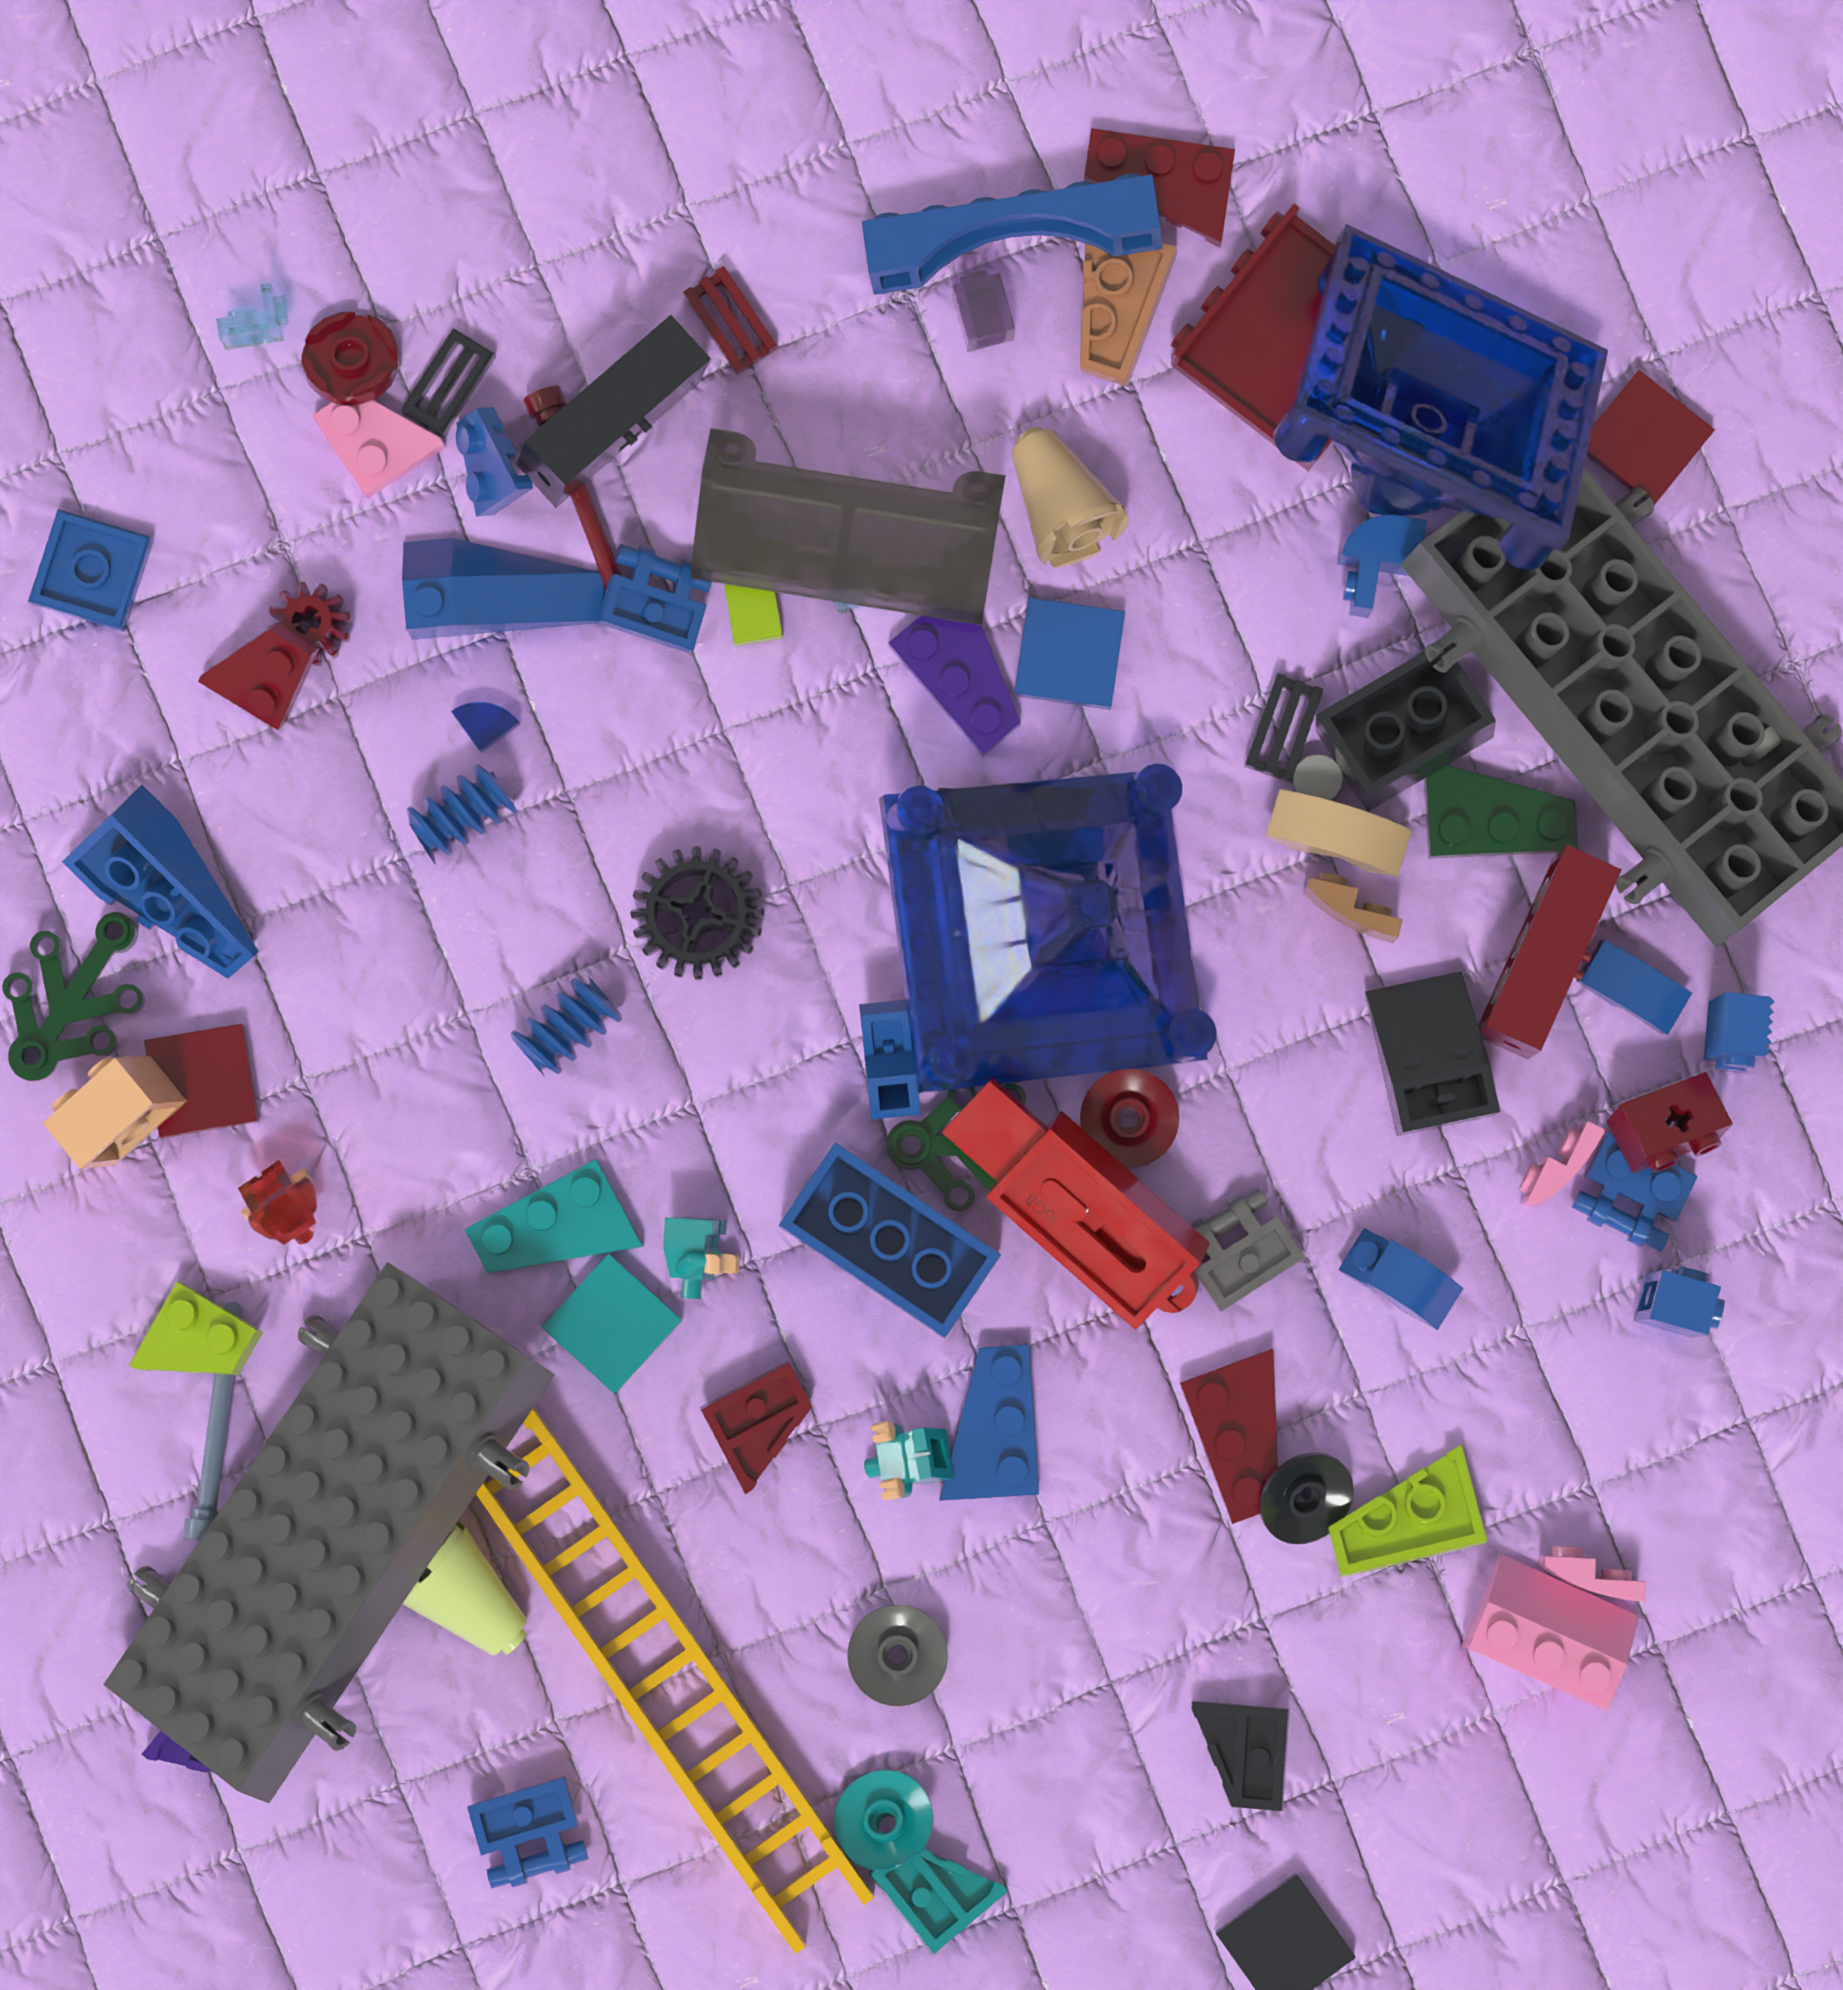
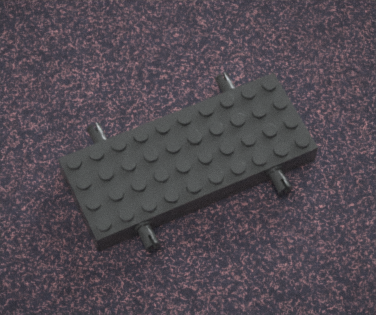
M1558 438L1420 542L1400 564L1452 627L1435 642L1427 645L1425 654L1428 661L1431 662L1442 652H1446L1441 657L1442 659L1433 667L1440 672H1447L1452 665L1472 651L1643 858L1627 873L1617 878L1616 887L1619 893H1622L1633 883H1637V887L1628 893L1624 899L1631 904H1638L1647 894L1663 883L1717 948L1843 846V779L1821 754L1842 738V729L1838 723L1829 732L1823 734L1822 730L1835 720L1832 716L1824 713L1820 714L1804 730L1799 728L1633 528L1634 525L1651 515L1654 511V503L1651 497L1638 507H1634L1637 501L1647 492L1635 487L1613 504L1565 444ZM1771 726L1781 738L1782 743L1752 766H1747L1743 759L1762 744L1765 737L1764 730Z
M389 1262L386 1263L341 1332L328 1324L319 1315H312L304 1321L306 1325L317 1331V1335L311 1334L302 1327L299 1328L298 1340L323 1356L322 1360L172 1583L170 1584L150 1566L141 1567L134 1573L147 1585L144 1584L142 1586L134 1579H130L128 1585L129 1592L139 1597L154 1610L103 1684L236 1791L266 1803L271 1802L315 1734L334 1751L342 1750L350 1743L337 1731L341 1732L343 1730L349 1736L354 1737L356 1724L346 1719L333 1707L487 1476H492L508 1490L517 1489L523 1483V1481L511 1474L509 1469L517 1471L527 1478L529 1464L506 1448L555 1376L551 1371L423 1283Z

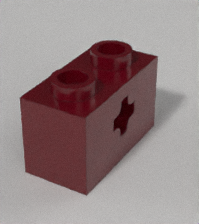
M1707 1072L1619 1105L1606 1121L1632 1174L1649 1167L1652 1173L1663 1171L1679 1161L1678 1156L1693 1151L1695 1157L1707 1154L1722 1144L1720 1138L1733 1125Z

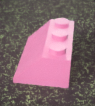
M1500 1554L1461 1646L1608 1711L1628 1664L1639 1615Z

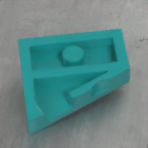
M925 1848L914 1860L900 1868L887 1871L873 1870L868 1874L931 1954H935L1008 1892L1004 1885L988 1880L955 1862L941 1858Z

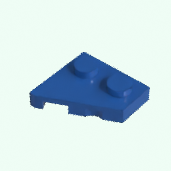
M494 407L476 408L456 423V445L464 458L467 472L466 492L474 504L476 517L495 515L533 489L529 475H517L509 460L514 459L517 452L510 438L505 435L503 424Z

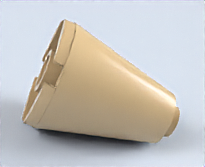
M1033 427L1017 437V444L1012 449L1011 454L1037 555L1044 565H1046L1047 560L1050 561L1053 568L1076 564L1100 552L1101 549L1097 543L1110 534L1113 542L1121 536L1129 523V515L1125 508L1054 430H1042L1041 427Z

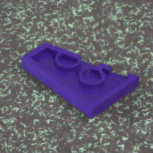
M962 581L888 643V647L982 757H984L1020 727L1021 722L968 591Z

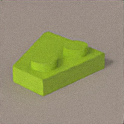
M176 1282L129 1366L142 1371L156 1370L180 1373L239 1375L261 1338L263 1331L186 1284Z

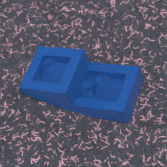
M1604 939L1599 940L1592 952L1589 963L1587 962L1582 969L1584 975L1581 981L1576 980V982L1610 1005L1623 1008L1658 1033L1666 1035L1670 1033L1692 995L1691 991L1673 979Z

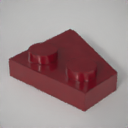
M277 622L255 639L235 650L230 656L210 667L200 676L198 682L276 730H279L289 718L320 647Z
M786 1361L701 1406L700 1410L744 1493L747 1494L756 1486L761 1474L772 1459L777 1457L787 1443V1438L795 1427L800 1425L812 1408V1405L789 1361Z

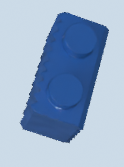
M1725 992L1710 1000L1708 1003L1703 1060L1715 1061L1716 1070L1726 1072H1746V1068H1755V1061L1770 1053L1766 1046L1771 1043L1767 1036L1772 1033L1768 1026L1773 1023L1769 1016L1774 1013L1770 1006L1775 1001L1769 996Z

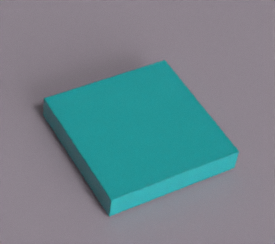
M608 1253L541 1328L616 1395L682 1320Z

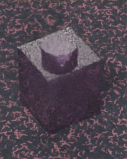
M976 271L962 276L959 279L960 283L953 285L952 299L967 352L1014 340L1015 325L1000 273L988 276L987 271Z

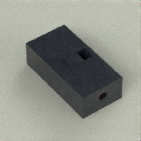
M672 315L668 316L524 441L516 465L525 475H529L532 483L557 508L629 444L632 446L636 443L637 437L643 432L647 433L653 427L652 424L700 383L711 358Z

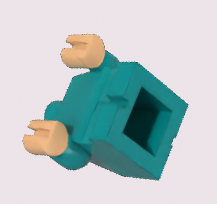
M665 1217L663 1249L670 1278L682 1279L681 1298L701 1299L702 1280H713L715 1274H735L740 1272V1256L738 1254L720 1253L718 1248L720 1235H725L727 1231V1220Z
M890 1420L871 1425V1431L876 1433V1435L872 1436V1440L877 1443V1456L865 1459L864 1470L869 1478L881 1476L879 1486L885 1490V1492L881 1493V1497L884 1500L909 1497L912 1493L913 1484H931L954 1479L946 1429L919 1428L904 1433L900 1425L892 1423Z

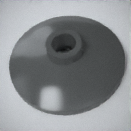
M888 1605L874 1610L859 1622L849 1641L847 1659L853 1680L869 1698L889 1706H906L921 1701L937 1688L946 1671L948 1650L940 1627L929 1615L907 1605ZM894 1645H901L907 1650V1659L901 1664H894L888 1658V1651Z

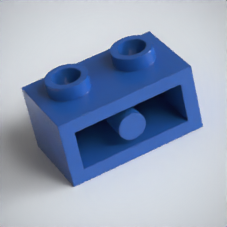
M1680 1267V1270L1672 1269L1671 1272L1660 1270L1647 1273L1634 1322L1690 1338L1709 1335L1710 1327L1718 1328L1724 1311L1725 1300L1718 1298L1721 1286L1708 1283L1710 1274L1687 1267Z

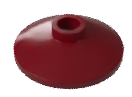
M1120 1069L1104 1075L1090 1087L1082 1102L1080 1125L1085 1132L1126 1168H1135L1156 1161L1170 1148L1178 1132L1179 1109L1172 1091L1157 1076L1139 1069ZM1126 1108H1132L1138 1114L1137 1124L1130 1128L1124 1127L1119 1120L1120 1113Z

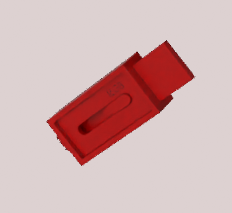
M991 1078L943 1129L942 1133L996 1180L986 1198L1133 1329L1136 1330L1157 1308L1163 1312L1178 1313L1192 1304L1199 1288V1280L1194 1270L1201 1264L1210 1242L1062 1110L1046 1126L996 1080ZM1179 1285L1183 1286V1289L1178 1294H1171Z

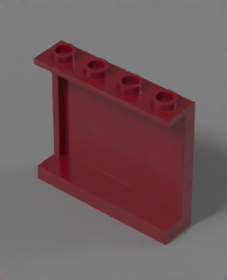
M1293 204L1285 215L1277 211L1270 218L1260 233L1266 239L1255 252L1247 248L1230 270L1235 277L1225 290L1220 286H1216L1200 308L1205 312V315L1197 325L1193 327L1187 323L1177 334L1170 345L1176 350L1173 353L1171 366L1309 472L1427 324L1433 310L1419 299L1412 305L1300 219L1297 216L1299 207Z

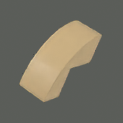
M1279 789L1266 836L1292 850L1338 857L1366 872L1398 877L1412 830L1358 808L1316 796Z

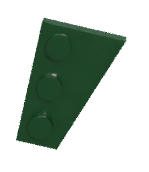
M1449 765L1424 779L1428 859L1558 853L1566 845L1578 849L1575 800Z

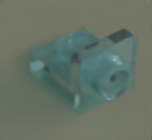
M270 282L260 284L264 311L257 312L256 308L243 307L229 311L228 317L216 318L218 336L225 350L284 341L281 325L289 324L287 304L284 295L276 296Z

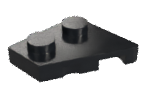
M1192 1701L1191 1710L1194 1717L1198 1720L1208 1745L1207 1749L1214 1766L1218 1769L1222 1779V1786L1231 1807L1283 1811L1290 1709Z

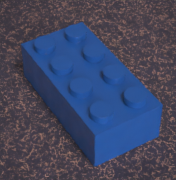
M836 1142L779 1224L782 1230L943 1339L949 1334L1001 1256L1000 1253Z

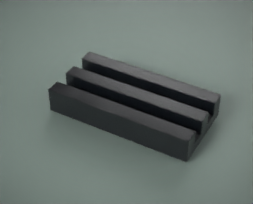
M453 328L402 407L403 414L410 418L413 417L421 425L431 428L436 434L445 438L496 358L495 353ZM458 344L465 347L425 412L419 409V405ZM475 354L478 355V361L441 419H435L436 414Z
M1277 673L1244 767L1291 783L1324 689L1306 685L1303 681L1297 679L1295 681L1286 678V675ZM1283 688L1291 691V695L1267 763L1259 761L1258 757ZM1303 695L1310 699L1285 769H1282L1276 765L1299 699Z

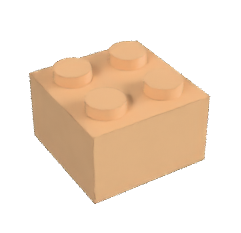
M126 1055L124 1057H115L114 1059L112 1056H108L90 1069L87 1074L90 1080L78 1091L76 1089L67 1091L52 1104L51 1108L54 1110V1113L43 1122V1125L79 1169L117 1165L156 1130L161 1123L186 1103L187 1100L151 1056L130 1057Z

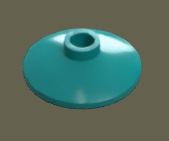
M878 1770L867 1773L853 1781L842 1793L834 1813L836 1839L843 1852L853 1862L864 1868L876 1871L900 1868L914 1860L927 1845L934 1821L932 1804L922 1786L904 1773L893 1770ZM884 1818H895V1827L890 1832L884 1833L879 1830L880 1822Z

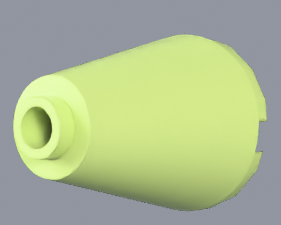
M458 1520L403 1602V1605L492 1656L500 1651L508 1655L525 1638L527 1632L522 1628L527 1619L465 1525Z

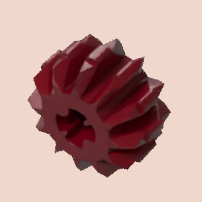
M300 582L297 587L299 597L293 599L288 591L283 590L280 593V597L287 606L285 609L271 606L269 613L275 619L280 620L281 622L279 623L320 647L312 663L314 666H320L322 663L320 651L326 649L328 654L335 659L340 653L333 644V641L349 642V633L338 627L352 622V617L349 612L338 611L344 603L343 598L339 594L327 599L328 588L326 585L320 583L315 588L313 595L310 596L307 584ZM314 614L320 626L318 629L309 628L307 634H305L299 623L301 620L310 621Z

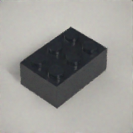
M1424 651L1316 715L1317 735L1340 767L1341 772L1367 812L1494 738L1496 720L1459 663L1456 662L1447 672H1440L1433 667L1442 659L1441 657L1446 652H1442L1429 662Z

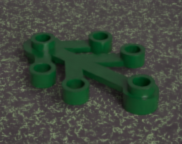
M111 912L104 915L98 921L95 929L97 942L67 987L60 961L63 949L60 938L49 931H40L32 937L30 950L33 956L39 959L50 1013L38 1029L31 998L35 993L33 980L20 972L12 973L4 979L2 990L5 997L12 1001L19 1035L9 1048L8 1062L12 1071L18 1077L27 1081H40L46 1079L55 1071L58 1061L90 1054L104 1057L115 1051L118 1044L117 1036L113 1030L106 1026H95L84 1037L57 1041L67 1024L120 1012L126 1015H134L144 1007L145 996L143 992L132 984H123L111 994L84 999L114 953L127 952L135 945L138 938V929L135 922L127 915ZM113 923H120L123 927V934L117 940H109L106 934L107 928ZM44 938H52L54 941V950L49 955H41L38 950L39 942ZM18 979L25 980L27 984L25 994L20 997H14L11 993L12 983ZM126 991H134L137 995V1002L131 1008H123L120 1002L122 994ZM100 1032H106L110 1038L109 1045L103 1050H97L93 1045L94 1037ZM31 1047H37L41 1052L39 1062L34 1065H28L24 1059L25 1052Z
M966 1082L953 1084L948 1090L947 1098L921 1122L906 1120L895 1125L889 1132L886 1141L887 1153L892 1162L900 1168L907 1170L920 1168L944 1194L945 1203L954 1211L968 1209L973 1203L974 1191L968 1183L956 1181L936 1156H956L989 1191L996 1181L946 1136L936 1135L957 1112H960L965 1107L958 1106L953 1102V1092L959 1088H964L970 1092L971 1099L976 1095L974 1087ZM1014 1083L1002 1086L1006 1090L1012 1089L1017 1091L1021 1097L1020 1103L1025 1105L1026 1094L1021 1086ZM908 1136L918 1138L921 1143L920 1150L915 1154L905 1153L901 1147L904 1138ZM963 1187L967 1190L969 1199L965 1204L955 1205L951 1202L949 1194L953 1188Z

